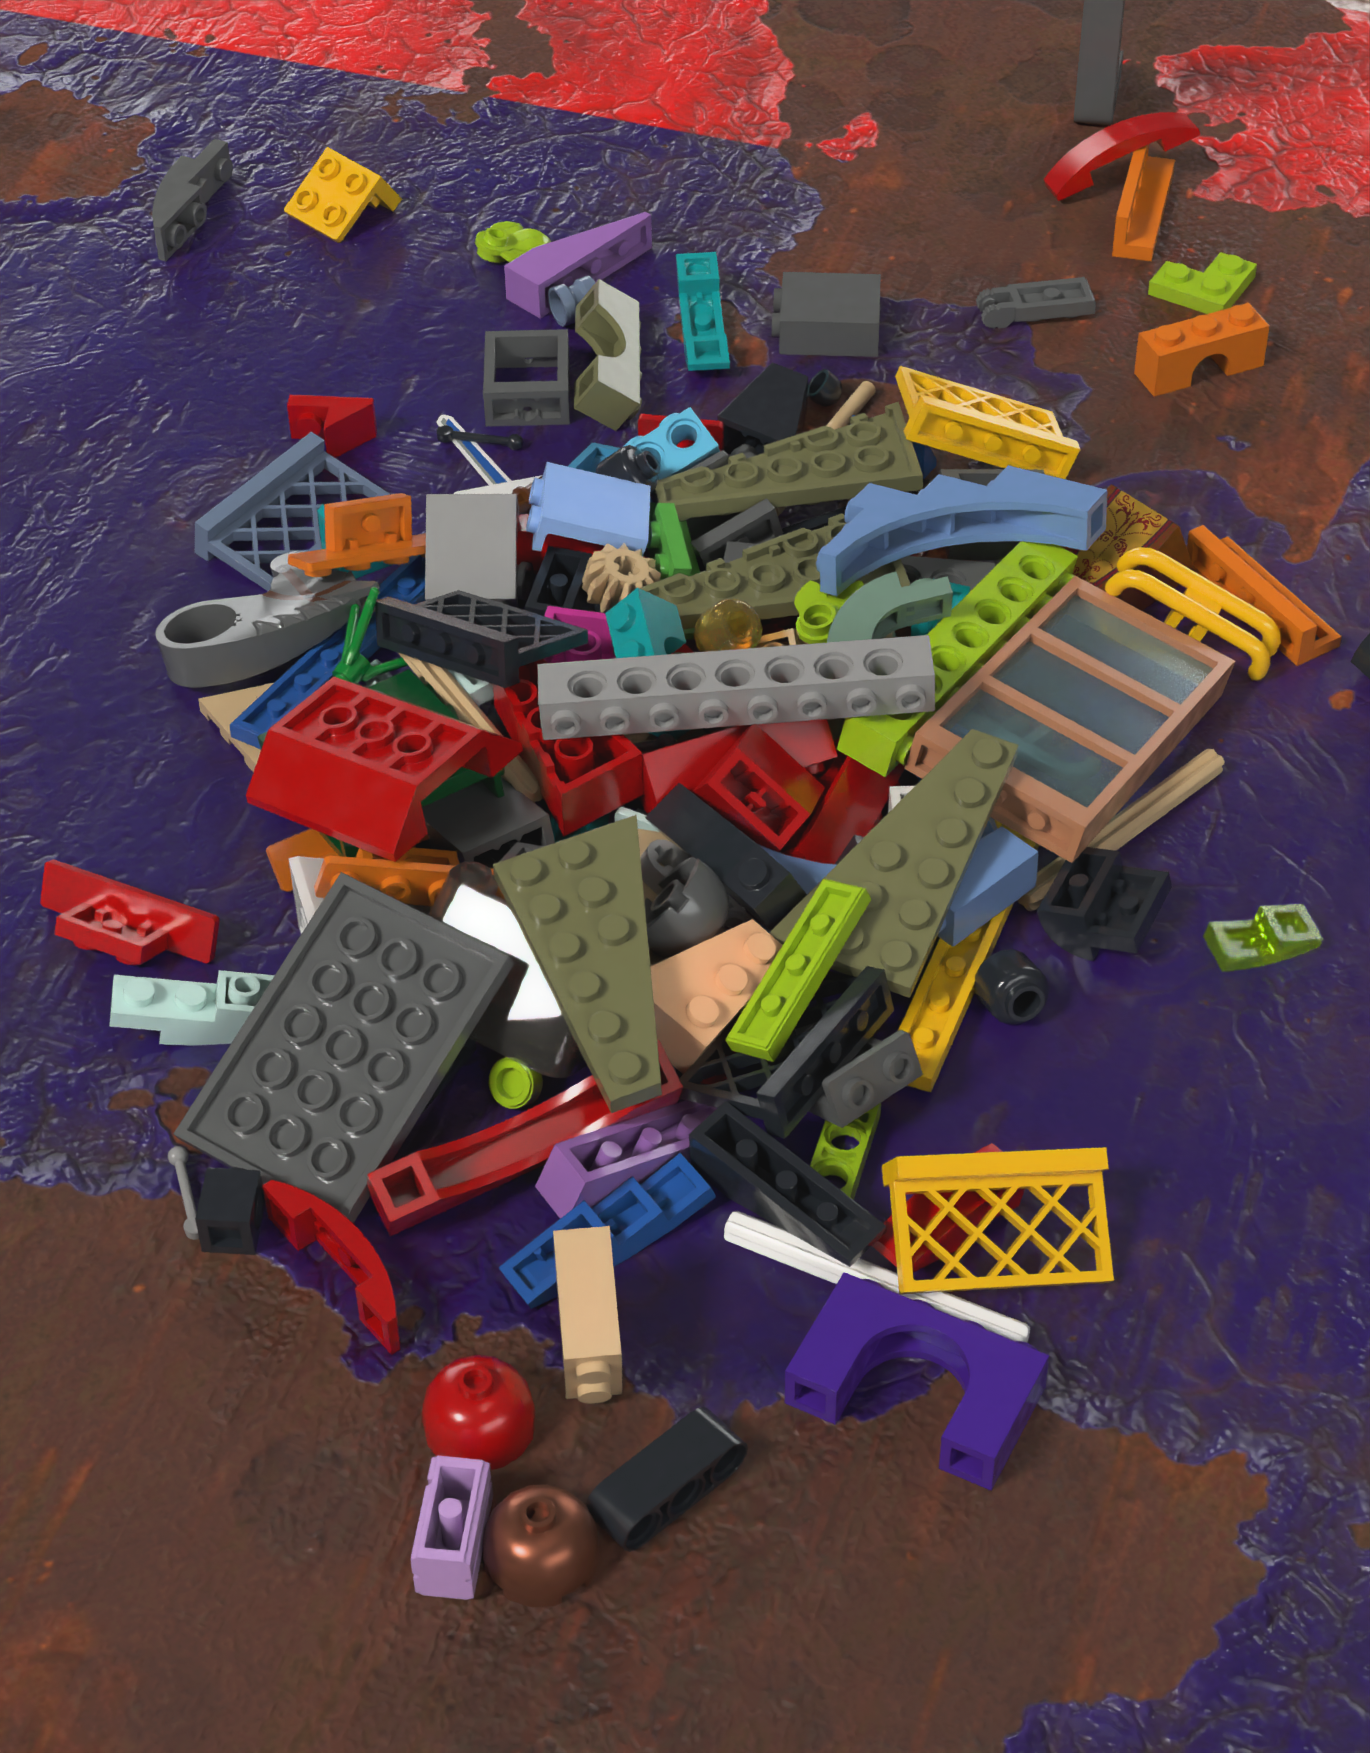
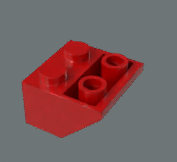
M754 724L749 725L692 793L755 843L778 852L811 815L825 787L763 729Z

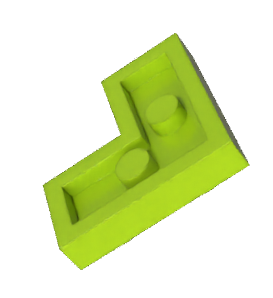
M1222 252L1218 254L1204 273L1188 268L1184 264L1166 261L1149 281L1148 295L1205 314L1231 308L1254 280L1257 264L1243 260L1239 256L1228 255Z

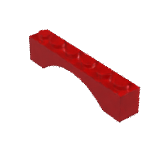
M660 1040L657 1041L662 1091L660 1096L611 1113L593 1075L547 1101L501 1123L455 1141L416 1151L368 1173L367 1186L389 1236L545 1165L556 1143L676 1104L683 1085Z

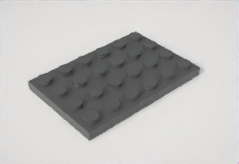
M341 872L173 1134L180 1141L229 1168L239 1167L246 1170H260L263 1184L270 1180H275L305 1190L333 1206L354 1223L370 1197L367 1186V1174L392 1162L513 967L514 962L509 955Z

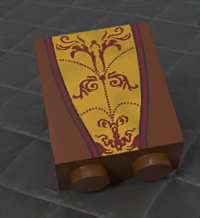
M1112 484L1106 489V530L1087 551L1061 546L1078 556L1072 574L1104 591L1107 581L1119 572L1116 567L1119 558L1128 550L1138 547L1152 548L1160 551L1195 572L1180 527ZM1140 565L1134 569L1148 573L1172 588L1180 585L1148 566ZM1126 588L1117 596V598L1141 611L1157 601L1135 588Z

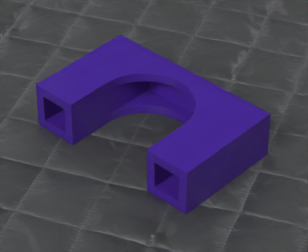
M844 1272L785 1370L784 1403L835 1425L862 1378L875 1366L891 1359L914 1357L932 1361L952 1373L961 1384L965 1393L941 1436L939 1469L992 1491L1046 1388L1049 1355L1038 1351L1026 1342L1013 1341L988 1331L974 1321L961 1320L936 1310L925 1301L909 1299L885 1289L873 1280L860 1279Z

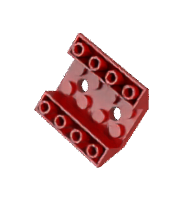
M333 676L268 729L246 793V799L251 805L396 862L428 834L421 805L422 800L461 767L491 778L494 777L523 751L522 743L378 690Z

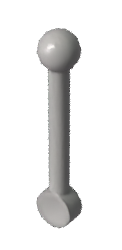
M175 1146L168 1152V1160L171 1165L175 1166L187 1216L184 1222L185 1234L189 1239L196 1240L199 1239L195 1221L197 1211L186 1168L189 1154L184 1147Z

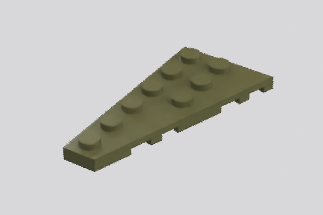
M898 401L886 405L884 414L868 418L865 413L850 417V425L835 430L831 427L822 426L764 445V453L746 458L742 452L728 457V465L713 470L700 466L660 479L655 488L656 504L674 503L679 521H684L694 517L726 516L735 512H743L766 498L775 508L801 504L815 505L820 502L843 499L850 500L869 483L904 492L923 489V474L912 441L906 440L904 434L906 423Z
M841 513L828 518L827 526L814 531L801 528L744 549L742 557L725 563L722 558L706 563V571L688 576L679 573L640 589L677 605L683 629L798 616L799 613L794 605L795 596L810 580L820 584V572L816 568L818 553L824 545H827L846 524L844 514ZM901 559L885 564L856 580L862 581L865 585L878 577L897 571L901 587L910 585Z
M971 729L823 878L866 888L872 899L830 969L854 977H858L866 966L884 969L889 990L910 998L1016 760L1018 744ZM821 881L770 932L782 945Z
M637 815L493 864L494 878L610 1112L614 1113L662 1095Z

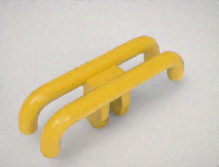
M1138 547L1128 550L1119 558L1116 565L1119 572L1114 574L1105 585L1107 594L1117 597L1126 588H1135L1146 593L1172 609L1164 623L1176 629L1184 617L1192 620L1197 624L1190 629L1187 634L1188 636L1200 642L1209 630L1243 650L1251 657L1252 663L1248 668V676L1252 680L1259 681L1265 677L1271 664L1270 657L1277 652L1281 643L1280 630L1271 617L1155 549ZM1140 565L1153 568L1182 585L1186 590L1182 594L1154 576L1134 569ZM1220 610L1228 612L1261 633L1262 641L1220 616Z

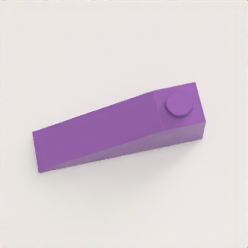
M643 212L532 248L504 266L506 299L541 319L551 312L548 300V291L551 287L565 284L569 287L573 285L576 279L584 276H590L596 283L598 279H604L651 249V214Z
M685 1100L556 1143L535 1187L560 1219L583 1200L592 1209L632 1176L641 1184L679 1153L691 1163L689 1134L717 1108Z

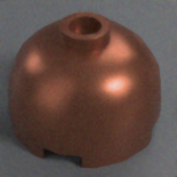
M545 1484L528 1485L511 1492L492 1510L485 1525L483 1536L484 1569L487 1575L490 1574L493 1582L503 1589L504 1596L512 1602L528 1607L559 1605L562 1603L563 1596L576 1591L583 1583L586 1588L593 1580L599 1566V1539L595 1521L587 1506L565 1489Z

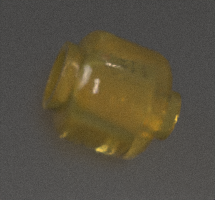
M727 599L718 602L700 615L695 624L694 637L700 652L757 648L761 641L763 628L761 619L752 606L738 599Z

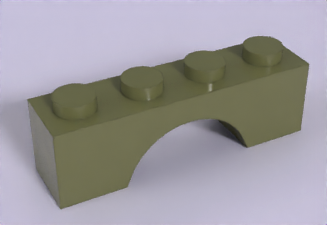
M598 279L576 305L575 331L587 341L597 356L574 382V409L617 431L626 419L631 420L635 417L642 404V398L640 397V380L642 377L640 354L642 348L640 346L641 321L639 320V302Z

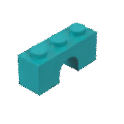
M636 588L605 613L616 658L672 654L686 643L677 605L640 588ZM691 729L647 733L657 737L661 734L669 733L676 741Z

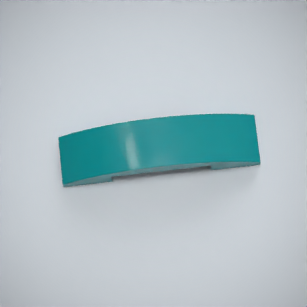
M716 252L676 254L680 316L688 371L730 369L727 336L724 332L719 291L720 278Z

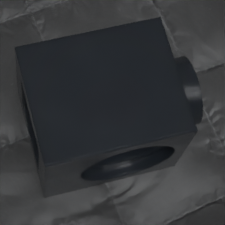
M239 1167L228 1169L207 1168L195 1218L202 1252L256 1254L266 1206L260 1170H246Z

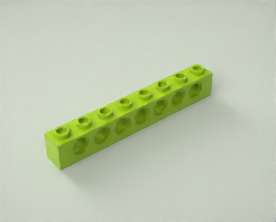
M1020 541L951 610V616L943 618L927 634L930 638L935 673V711L845 718L837 750L885 778L899 763L906 765L915 733L1075 576L1072 573L1078 556L1059 545Z

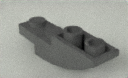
M214 139L195 159L181 155L162 179L156 192L152 212L159 260L166 262L196 229L202 226L207 214L205 203L232 176L233 163L230 160L228 142Z

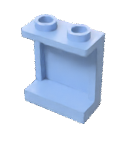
M547 462L542 479L534 478L529 495V504L532 506L528 516L526 532L533 533L532 550L541 552L546 535L555 534L603 546L610 544L617 549L625 543L628 549L634 552L642 549L643 557L649 535L651 486Z

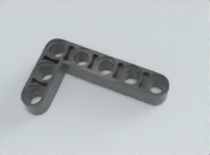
M1084 0L1074 108L1075 123L1112 125L1124 51H1120L1125 0Z

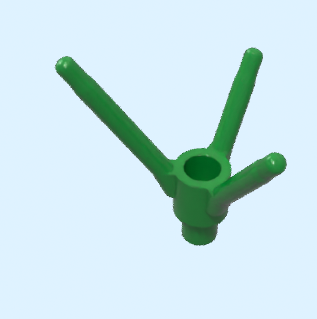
M377 587L370 589L360 618V606L358 604L351 606L343 653L340 662L332 672L334 677L359 684L360 681L367 682L378 675L409 666L402 657L372 666L360 654L359 650L379 595Z

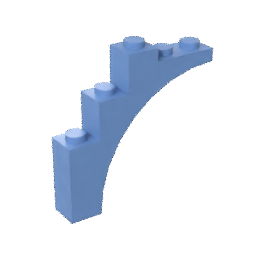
M1009 465L994 480H991L987 486L938 474L924 489L919 491L918 495L869 483L854 498L850 499L844 515L846 524L818 553L816 568L820 572V592L838 596L857 579L885 564L915 553L951 545L975 542L1021 541L1054 544L1087 551L1106 530L1107 490Z
M1003 826L981 838L938 933V937L954 947L1036 887L1038 851ZM759 845L791 873L806 894L836 866V864H823L784 855ZM761 923V927L770 933L771 931Z

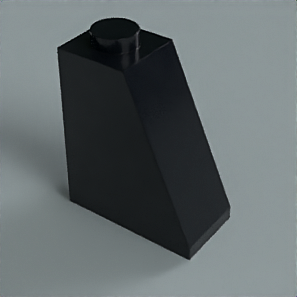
M772 362L717 415V421H721L724 424V451L731 454L734 449L748 444L754 447L757 455L764 453V445L803 433L808 407V376Z

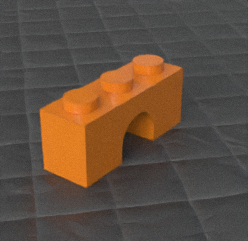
M1245 303L1140 332L1138 334L1134 374L1155 397L1191 387L1194 369L1208 356L1214 360L1227 376L1264 366L1270 325L1250 303Z

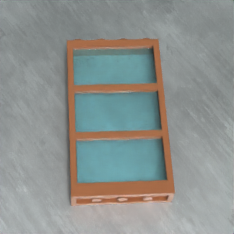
M1074 576L915 733L904 769L923 779L971 729L1018 744L1016 760L990 817L1073 863L1222 696L1235 660L1121 599L1107 594L1104 590Z

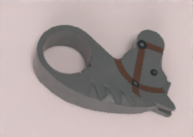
M292 551L274 558L270 564L273 580L268 592L259 595L193 603L176 610L161 621L155 635L168 677L177 685L197 688L228 684L273 669L299 656L340 629L348 622L353 604L360 606V617L367 599L365 596L369 595L372 587L380 589L377 581H356L352 571L332 570V574L329 576H306L304 570L288 564V554L306 551Z

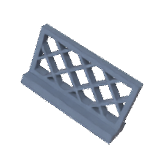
M310 432L195 522V553L206 561L216 556L266 591H269L273 577L260 568V563H271L274 558L292 551L307 552L322 549L317 513L322 504H316V495L340 494L341 502L347 501L346 494H364L369 498L390 494L325 452L324 439ZM323 469H326L338 477L339 482H314V477L322 472ZM291 495H310V505H286L285 500ZM281 517L282 528H256V523L262 518ZM287 517H312L313 527H288ZM314 539V546L309 550H290L289 540ZM258 540H283L284 550L258 551ZM233 541H252L253 551H234L228 545Z

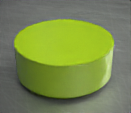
M514 1055L502 1058L493 1065L489 1074V1088L494 1099L503 1107L516 1109L534 1103L541 1094L543 1087L542 1074L538 1065L531 1058L524 1055Z

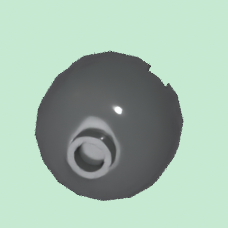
M689 857L678 864L659 882L658 885L663 890L653 902L648 898L644 901L649 950L659 956L670 958L727 931L723 927L729 912V896L725 886L708 865L695 857Z

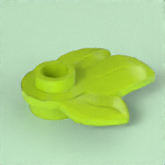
M509 221L495 223L490 228L478 232L475 238L477 254L482 259L494 263L505 261L510 263L532 248L551 242L542 232L531 228L523 229L520 223Z
M808 581L797 592L794 600L795 608L799 613L796 621V630L799 638L808 644L827 643L829 630L837 612L844 602L864 585L863 582L855 581L838 596L820 592V584L817 582Z

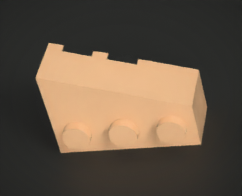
M753 919L650 967L657 1041L660 1040L671 1064L682 1074L697 1061L747 1005L782 947V944Z

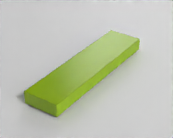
M827 879L821 881L726 1037L725 1041L731 1051L775 1062L872 900L866 888Z

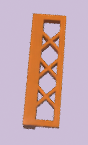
M1150 144L1133 151L1116 215L1112 252L1114 257L1152 262L1174 174L1175 160L1148 156Z
M1204 525L1189 531L1187 549L1195 572L1271 617L1280 630L1281 643L1278 650L1296 666L1340 647L1342 636L1228 536L1219 539Z

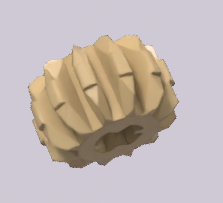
M625 543L618 549L610 544H606L603 550L594 551L588 560L582 578V589L588 595L587 603L599 604L601 613H605L636 588L660 581L661 573L655 568L656 560L643 558L642 549L634 552L629 550Z

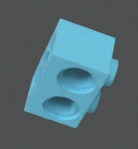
M691 407L681 413L668 415L661 421L659 427L645 436L640 435L630 439L624 445H631L639 448L642 452L646 450L653 454L660 466L659 480L687 471L720 452L719 445ZM683 440H692L695 442L692 446L687 448H680L676 446L679 442Z

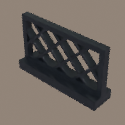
M460 590L417 604L386 597L377 600L375 605L377 646L503 688L520 683L519 667L588 643L587 629Z
M866 966L858 977L828 971L811 1000H815L817 1006L804 1011L778 1057L790 1055L783 1063L769 1067L767 1060L742 1053L725 1056L730 1050L725 1039L742 1013L741 1011L697 1061L682 1075L680 1081L683 1089L679 1098L718 1108L723 1102L727 1101L743 1115L764 1120L766 1131L769 1135L785 1139L824 1094L823 1080L851 1062L894 1011L885 970ZM843 993L838 1000L825 1004L822 1000L824 997ZM818 1022L811 1031L798 1035L795 1032L797 1028ZM761 1063L762 1069L732 1077L731 1071ZM724 1073L727 1079L707 1086L700 1084L704 1079ZM762 1086L756 1093L757 1099L738 1094Z

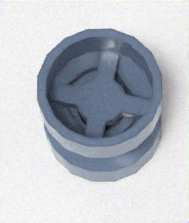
M590 276L576 279L573 285L569 287L565 284H560L549 289L548 300L550 309L560 326L565 327L575 323L576 305L595 284L594 279Z

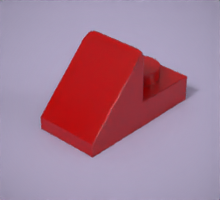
M289 395L287 410L291 439H302L310 432H313L325 440L326 452L337 458L376 437L377 425L374 398Z

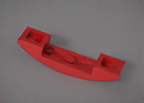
M1159 112L1132 117L1108 126L1079 143L1056 163L1043 180L1053 196L1058 201H1061L1093 186L1094 183L1090 172L1155 141L1166 152L1201 134L1199 128L1185 113Z
M270 1180L263 1184L268 1218L298 1251L317 1241L357 1285L355 1291L360 1321L391 1355L401 1350L393 1288L379 1255L368 1239L346 1216L317 1196L275 1180Z

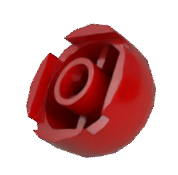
M475 1354L462 1357L443 1367L428 1385L422 1408V1422L427 1445L436 1457L438 1455L484 1460L490 1463L491 1471L503 1468L519 1458L533 1440L536 1416L533 1398L527 1381L512 1365L494 1356Z

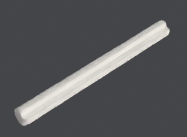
M739 1211L732 1212L725 1224L724 1238L728 1242L835 1284L838 1283L845 1272L860 1279L873 1280L885 1289L899 1294L898 1275L896 1272L860 1258L851 1267H848L782 1228ZM947 1292L900 1294L912 1300L925 1301L936 1310L961 1320L974 1321L982 1325L986 1330L1010 1340L1028 1342L1030 1333L1028 1324Z

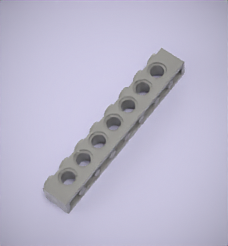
M929 635L538 664V704L543 740L935 711V673Z

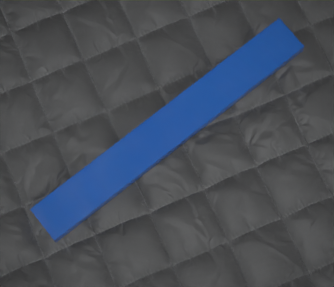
M421 555L410 556L408 563L400 565L379 585L380 589L377 599L392 597L411 604L425 601V558L421 557ZM375 612L372 613L359 650L360 654L367 660L380 648V646H377ZM348 622L331 636L313 646L230 724L231 737L260 749L258 735L267 732L270 727L333 677L332 672L342 657Z

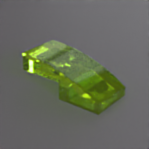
M1304 904L1260 906L1253 920L1209 922L1203 935L1222 972L1255 968L1283 961L1317 948L1323 941V937Z

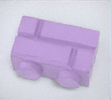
M437 1455V1457H432L427 1478L428 1485L425 1487L411 1554L415 1592L425 1596L468 1600L474 1598L483 1552L484 1528L489 1519L493 1500L492 1482H490V1463L479 1459Z

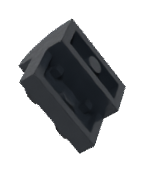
M548 546L526 602L525 610L542 616L545 615L548 606L601 612L599 604L587 603V592L582 589V578L592 554Z
M1086 847L1073 863L1067 860L1063 863L1037 910L1040 923L1047 935L1058 946L1086 960L1094 961L1100 948L1137 953L1172 888L1170 874L1164 871L1123 866L1120 851Z

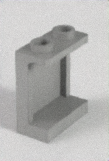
M426 494L425 601L460 590L518 608L517 523H519V503L516 494Z

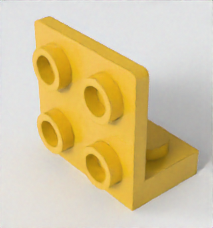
M327 147L287 203L284 211L294 219L340 243L367 205L377 208L380 204L394 212L402 198L380 175Z

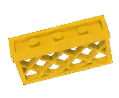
M903 366L899 367L895 375L909 415V420L904 429L906 440L1001 468H1006L1009 465L1021 469L1044 470L1046 475L1066 479L1080 451V447L1076 440L1063 437L1052 411Z
M1107 1148L897 1156L883 1164V1185L890 1189L899 1294L1096 1284L1114 1281L1102 1175L1103 1171L1109 1169ZM1072 1186L1088 1187L1090 1209L1080 1221L1058 1202L1065 1191ZM1058 1187L1052 1195L1043 1189ZM1017 1189H1028L1044 1203L1028 1224L1006 1205ZM991 1190L1006 1191L999 1198ZM965 1191H976L992 1206L976 1227L953 1207ZM944 1192H954L948 1200L944 1199L939 1194ZM906 1194H924L940 1208L924 1229L907 1215ZM1050 1210L1072 1229V1232L1057 1250L1035 1231V1228ZM998 1212L1021 1232L1005 1253L982 1233ZM946 1215L969 1235L953 1255L930 1236ZM1090 1222L1092 1223V1232L1086 1228ZM909 1231L916 1237L911 1245ZM1079 1236L1094 1249L1097 1271L1080 1272L1064 1257V1254ZM1027 1238L1050 1258L1038 1274L1026 1273L1011 1259ZM975 1241L998 1261L986 1277H975L959 1262ZM922 1244L945 1263L932 1280H914L912 1256ZM1056 1264L1064 1271L1063 1273L1050 1272ZM1004 1267L1013 1274L997 1276ZM951 1270L961 1277L945 1279Z

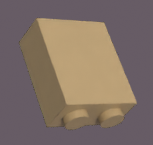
M610 1226L553 1231L566 1399L578 1398L580 1402L588 1404L605 1402L611 1399L612 1395L622 1394V1353Z

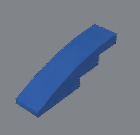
M679 1153L641 1184L632 1176L592 1209L583 1200L502 1264L499 1270L532 1309L558 1297L553 1231L610 1226L613 1267L673 1230L716 1198V1195L702 1176Z

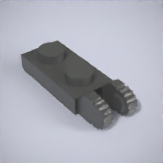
M1085 277L1008 284L1006 287L983 290L979 292L980 294L975 299L978 309H980V312L982 311L983 324L986 327L988 326L989 329H995V327L1006 328L1014 320L1015 322H1035L1040 319L1074 318L1080 315L1095 314L1096 308L1095 298Z

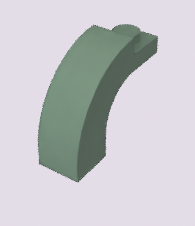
M897 571L868 582L854 592L841 606L831 624L827 643L882 639L897 629L951 616L953 591L948 576L934 580L932 578H922L914 581L909 586L901 587Z

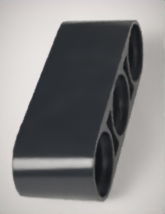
M697 1408L601 1481L589 1495L586 1506L594 1521L625 1551L637 1550L728 1479L743 1463L748 1451L747 1443L708 1408Z

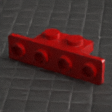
M54 859L45 863L40 903L45 908L62 913L56 917L54 935L73 941V944L78 948L99 950L116 956L117 961L127 965H141L165 950L206 964L214 960L220 923L217 915Z

